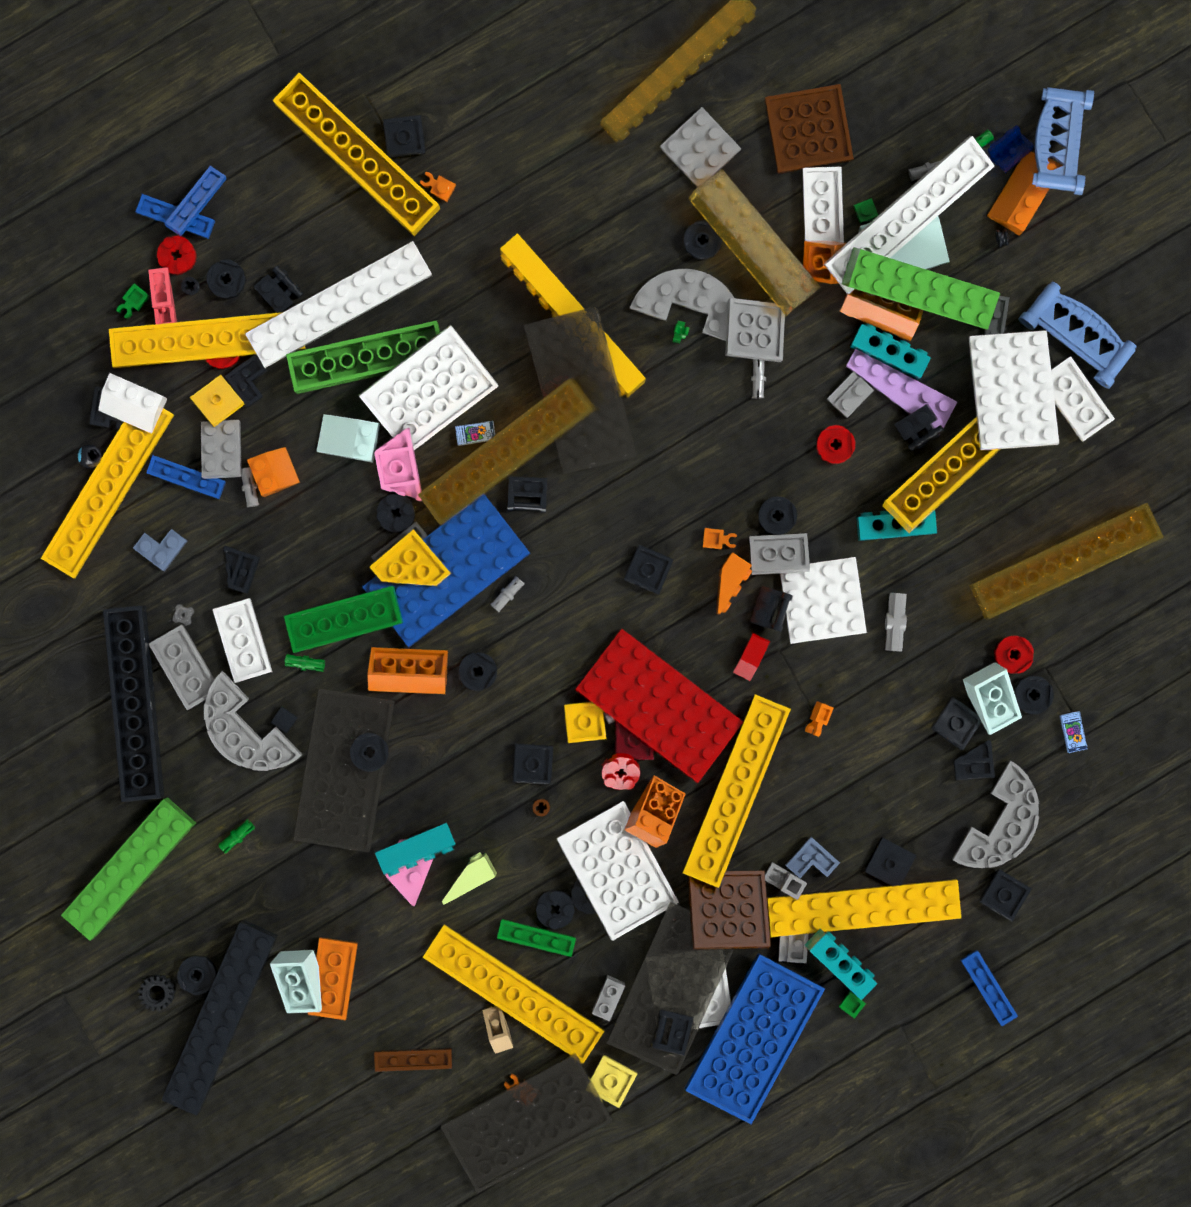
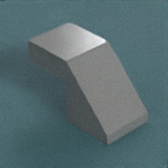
M771 862L765 873V881L797 900L807 885L805 881Z

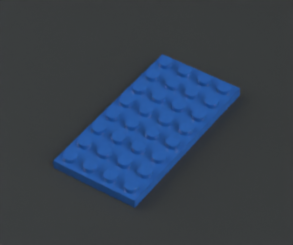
M482 493L423 539L451 573L439 585L386 583L375 576L363 588L368 593L394 586L403 624L393 626V628L410 648L531 553L485 494Z
M758 953L684 1088L685 1091L752 1124L825 988Z

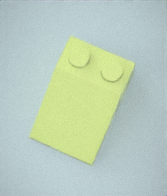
M479 852L470 857V862L444 897L443 904L456 899L496 876L497 872L486 853L482 855Z

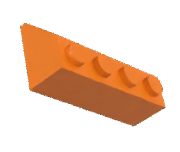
M1027 150L987 215L990 219L1019 236L1026 229L1050 189L1032 185L1033 174L1038 173L1035 153ZM1048 158L1049 165H1047V169L1054 170L1062 166Z
M854 289L851 293L846 294L840 312L878 327L885 332L897 335L902 339L911 341L920 323L923 310Z
M371 647L368 668V691L445 694L448 651Z

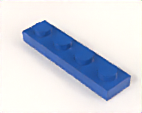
M210 166L166 220L165 226L182 236L225 182L226 176Z
M142 194L136 213L165 223L177 206ZM198 214L186 231L209 239L215 220Z
M154 455L146 472L147 474L220 499L226 481L218 478L203 479L202 473Z
M978 950L960 959L999 1024L1003 1026L1018 1017Z

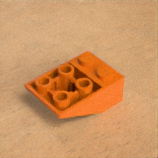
M733 552L728 556L720 569L717 614H721V612L726 613L731 605V602H729L732 596L736 597L742 588L739 584L742 580H747L752 573L750 569L752 565Z
M654 775L632 810L624 830L655 848L667 844L685 793Z

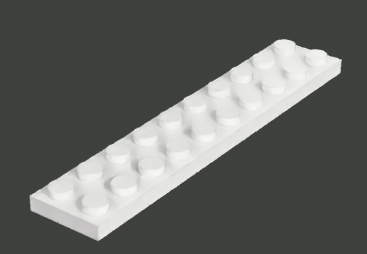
M968 136L829 258L824 265L844 291L848 294L851 293L854 288L842 285V280L853 247L888 258L892 257L990 171L994 164L974 137Z
M412 241L245 334L264 368L286 357V354L297 351L431 277L432 273Z

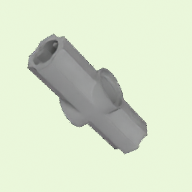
M889 593L888 613H886L885 650L902 651L903 633L906 630L907 616L905 614L907 594Z

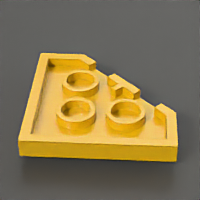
M415 530L408 533L370 566L377 577L386 583L437 586L451 574Z

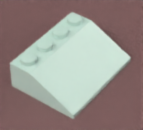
M937 216L890 258L926 270L949 263L939 217ZM868 224L860 226L859 232L863 230Z

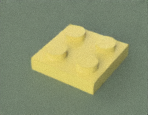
M603 1055L585 1090L620 1108L637 1076V1072Z

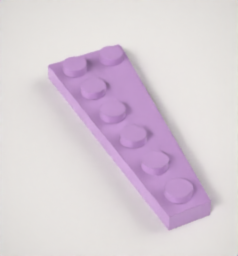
M857 349L854 350L846 365L847 368L856 372L859 377L870 383L872 387L883 393L908 414L913 413L928 403L938 420L932 423L934 428L939 425L944 428L957 401Z

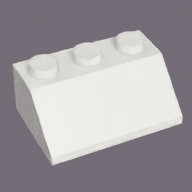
M110 373L102 390L99 411L152 434L167 398Z

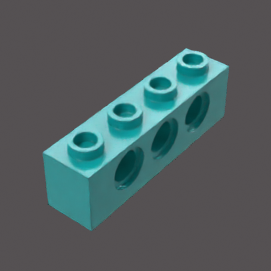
M868 323L860 325L850 345L851 348L857 349L917 380L921 379L931 357L927 356L928 353L919 348L915 350L910 347L908 342L903 340L898 342L893 339L891 334L887 332L880 333L876 331V327ZM874 337L878 340L879 344L877 347L870 345V338ZM887 346H893L895 348V355H889L887 353ZM905 354H910L913 357L912 363L908 364L904 361Z
M935 510L910 533L902 526L899 529L893 528L892 520L894 517L888 511H881L880 515L873 516L872 512L861 513V517L856 518L858 541L937 533ZM875 520H879L882 523L880 531L873 528Z
M820 928L806 942L805 946L862 1000L877 985L873 979L875 975L868 968L863 970L860 967L862 963L855 956L851 958L847 954L849 950L842 943L837 945L834 942L836 938L829 931L825 933ZM833 947L832 951L826 954V950ZM842 960H846L844 965L839 966ZM858 972L857 977L852 978V975Z

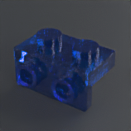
M1016 125L1006 131L1004 136L998 141L993 142L988 149L990 160L1006 173L1034 149V144L1021 134L1020 128Z

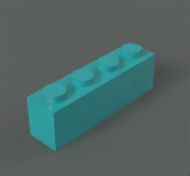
M447 823L378 851L375 855L384 876L388 874L391 877L400 873L399 869L406 867L408 870L417 866V862L424 859L427 862L436 858L435 854L439 852L446 854L453 851V846H456Z

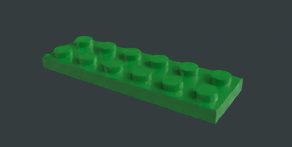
M394 586L284 616L293 653L403 624Z

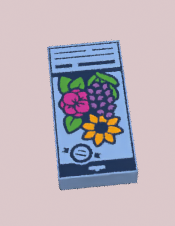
M493 421L455 426L458 446L496 440Z
M1080 711L1059 715L1067 753L1087 749Z

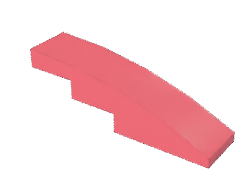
M168 267L149 270L152 307L154 308L156 324L176 323L177 319Z

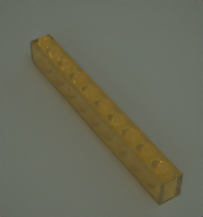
M730 0L600 121V126L615 142L619 139H625L633 126L635 128L639 126L647 113L649 115L653 113L661 100L663 102L667 100L675 87L678 89L686 81L684 78L689 74L691 76L695 74L700 68L698 65L703 61L705 63L709 61L714 55L712 52L717 48L719 50L723 48L728 42L726 39L731 35L733 37L737 35L742 29L741 25L745 22L748 24L753 20L756 7L750 0Z

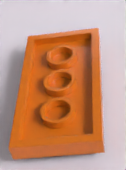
M319 938L316 959L319 965L322 1010L321 1012H308V1015L340 1020L347 1019L358 943Z

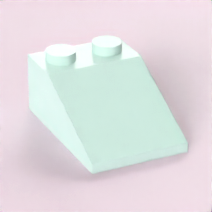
M324 414L317 452L373 463L380 424Z
M993 663L963 679L968 697L989 735L1022 718L1007 669Z
M314 950L280 951L270 963L286 1012H321L319 965Z

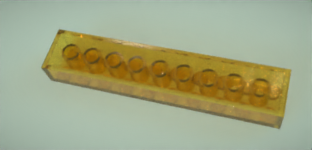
M570 378L420 492L418 496L440 526L444 525L597 409L575 379Z
M1143 503L984 577L969 586L984 618L991 619L1164 537L1148 503Z

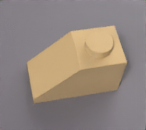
M497 1006L482 1010L489 1041L495 1054L513 1048L503 1010Z

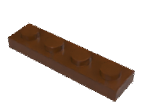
M452 1048L375 1051V1072L452 1069Z

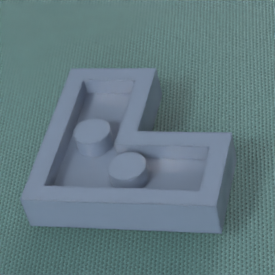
M173 529L168 532L161 543H158L148 534L144 533L133 549L165 571L187 543V540Z
M810 837L786 863V866L799 878L812 865L828 877L840 862Z

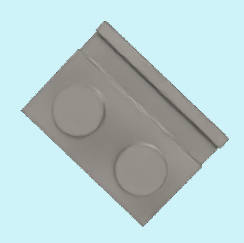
M853 371L827 400L848 418L874 390Z
M808 934L780 936L778 961L806 963L807 947L805 944L808 941Z

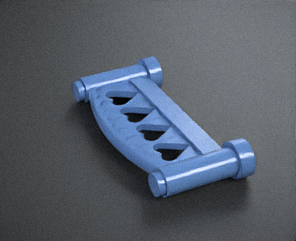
M1049 87L1047 89L1043 88L1041 100H1045L1046 103L1040 114L1035 134V159L1038 173H1034L1032 178V185H1035V187L1073 191L1077 195L1083 194L1085 176L1077 175L1084 109L1091 110L1094 91L1086 90L1085 92ZM1059 107L1069 115L1060 119H1054L1052 117L1055 113L1053 108ZM1054 123L1058 124L1067 132L1058 136H1052L1050 133L1053 130L1051 125ZM1054 140L1065 149L1051 153L1049 152L1051 147L1049 142ZM1048 158H1054L1063 166L1054 170L1047 169V165H1049Z
M1051 282L1044 288L1028 311L1021 314L1018 318L1019 321L1031 330H1034L1037 325L1044 328L1097 369L1098 373L1094 379L1101 386L1109 389L1115 382L1114 378L1135 352L1136 345L1129 340L1122 342L1116 332L1102 317L1084 304L1060 294L1059 290L1061 287L1057 283ZM1059 303L1062 305V308L1068 310V315L1054 320L1055 304ZM1075 315L1077 320H1082L1084 323L1083 327L1069 331L1070 316ZM1091 327L1093 332H1097L1099 335L1098 339L1084 343L1085 328ZM1102 338L1106 339L1108 343L1113 344V351L1099 355L1100 340Z

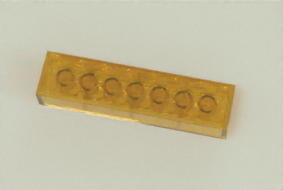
M723 169L695 189L688 198L785 316L789 315L820 288L818 283Z

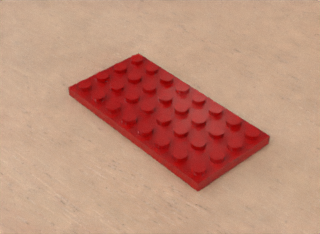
M623 629L620 630L575 689L696 783L701 780L743 723L741 719Z

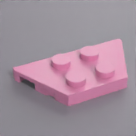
M406 428L374 452L381 489L389 492L394 491L399 495H407L422 501L423 495L410 428Z
M400 839L398 843L407 839ZM424 859L417 862V866L408 870L406 867L399 869L400 873L389 877L388 874L385 875L412 906L416 905L433 859L427 862Z

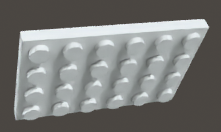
M449 325L359 394V397L392 437H395L406 428H410L413 448L415 450L498 387V384L455 329Z
M1047 331L970 336L969 347L980 450L1058 445L1059 436Z
M624 801L556 838L612 941L679 903L647 843L624 830L631 814Z

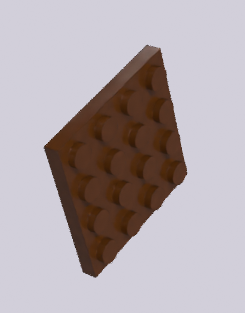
M841 84L765 97L778 174L802 170L803 168L853 161Z
M725 871L719 888L688 876L693 949L771 947L764 871Z

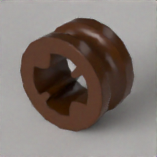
M545 799L536 800L533 804V812L537 816L548 814L550 811L549 802ZM540 802L547 806L543 813H539V810H536V806H539Z

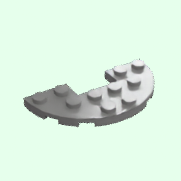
M676 269L659 274L648 281L636 294L630 309L666 321L672 303L708 315L702 333L726 341L728 299L734 297L722 282L707 273L693 269Z
M223 671L216 677L208 690L204 704V720L212 743L225 758L238 766L252 770L268 771L287 766L302 756V753L277 727L261 739L236 713L249 698Z
M1009 760L990 793L1006 802L990 833L987 836L970 827L953 856V861L973 868L996 867L1017 857L1032 840L1039 820L1038 796L1028 775L1014 762Z

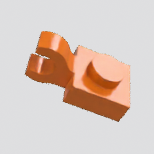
M817 701L810 717L813 721L806 726L805 732L810 734L813 732V735L819 737L823 724H828L834 708Z

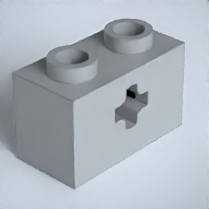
M607 975L593 1006L592 1014L610 1021L624 990L625 982Z

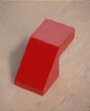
M753 633L733 673L751 681L770 641Z

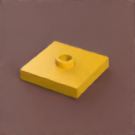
M219 375L190 397L213 427L245 405L222 375Z
M592 702L564 705L568 743L606 739L604 714L600 708Z

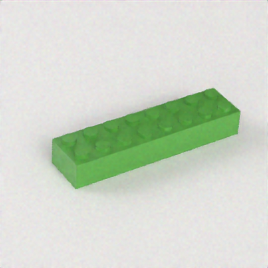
M853 247L842 280V285L987 330L1000 295L999 292Z
M437 321L288 353L286 356L294 392L300 394L386 375L440 333L439 324Z
M169 798L163 799L61 916L89 941L94 939L196 822Z

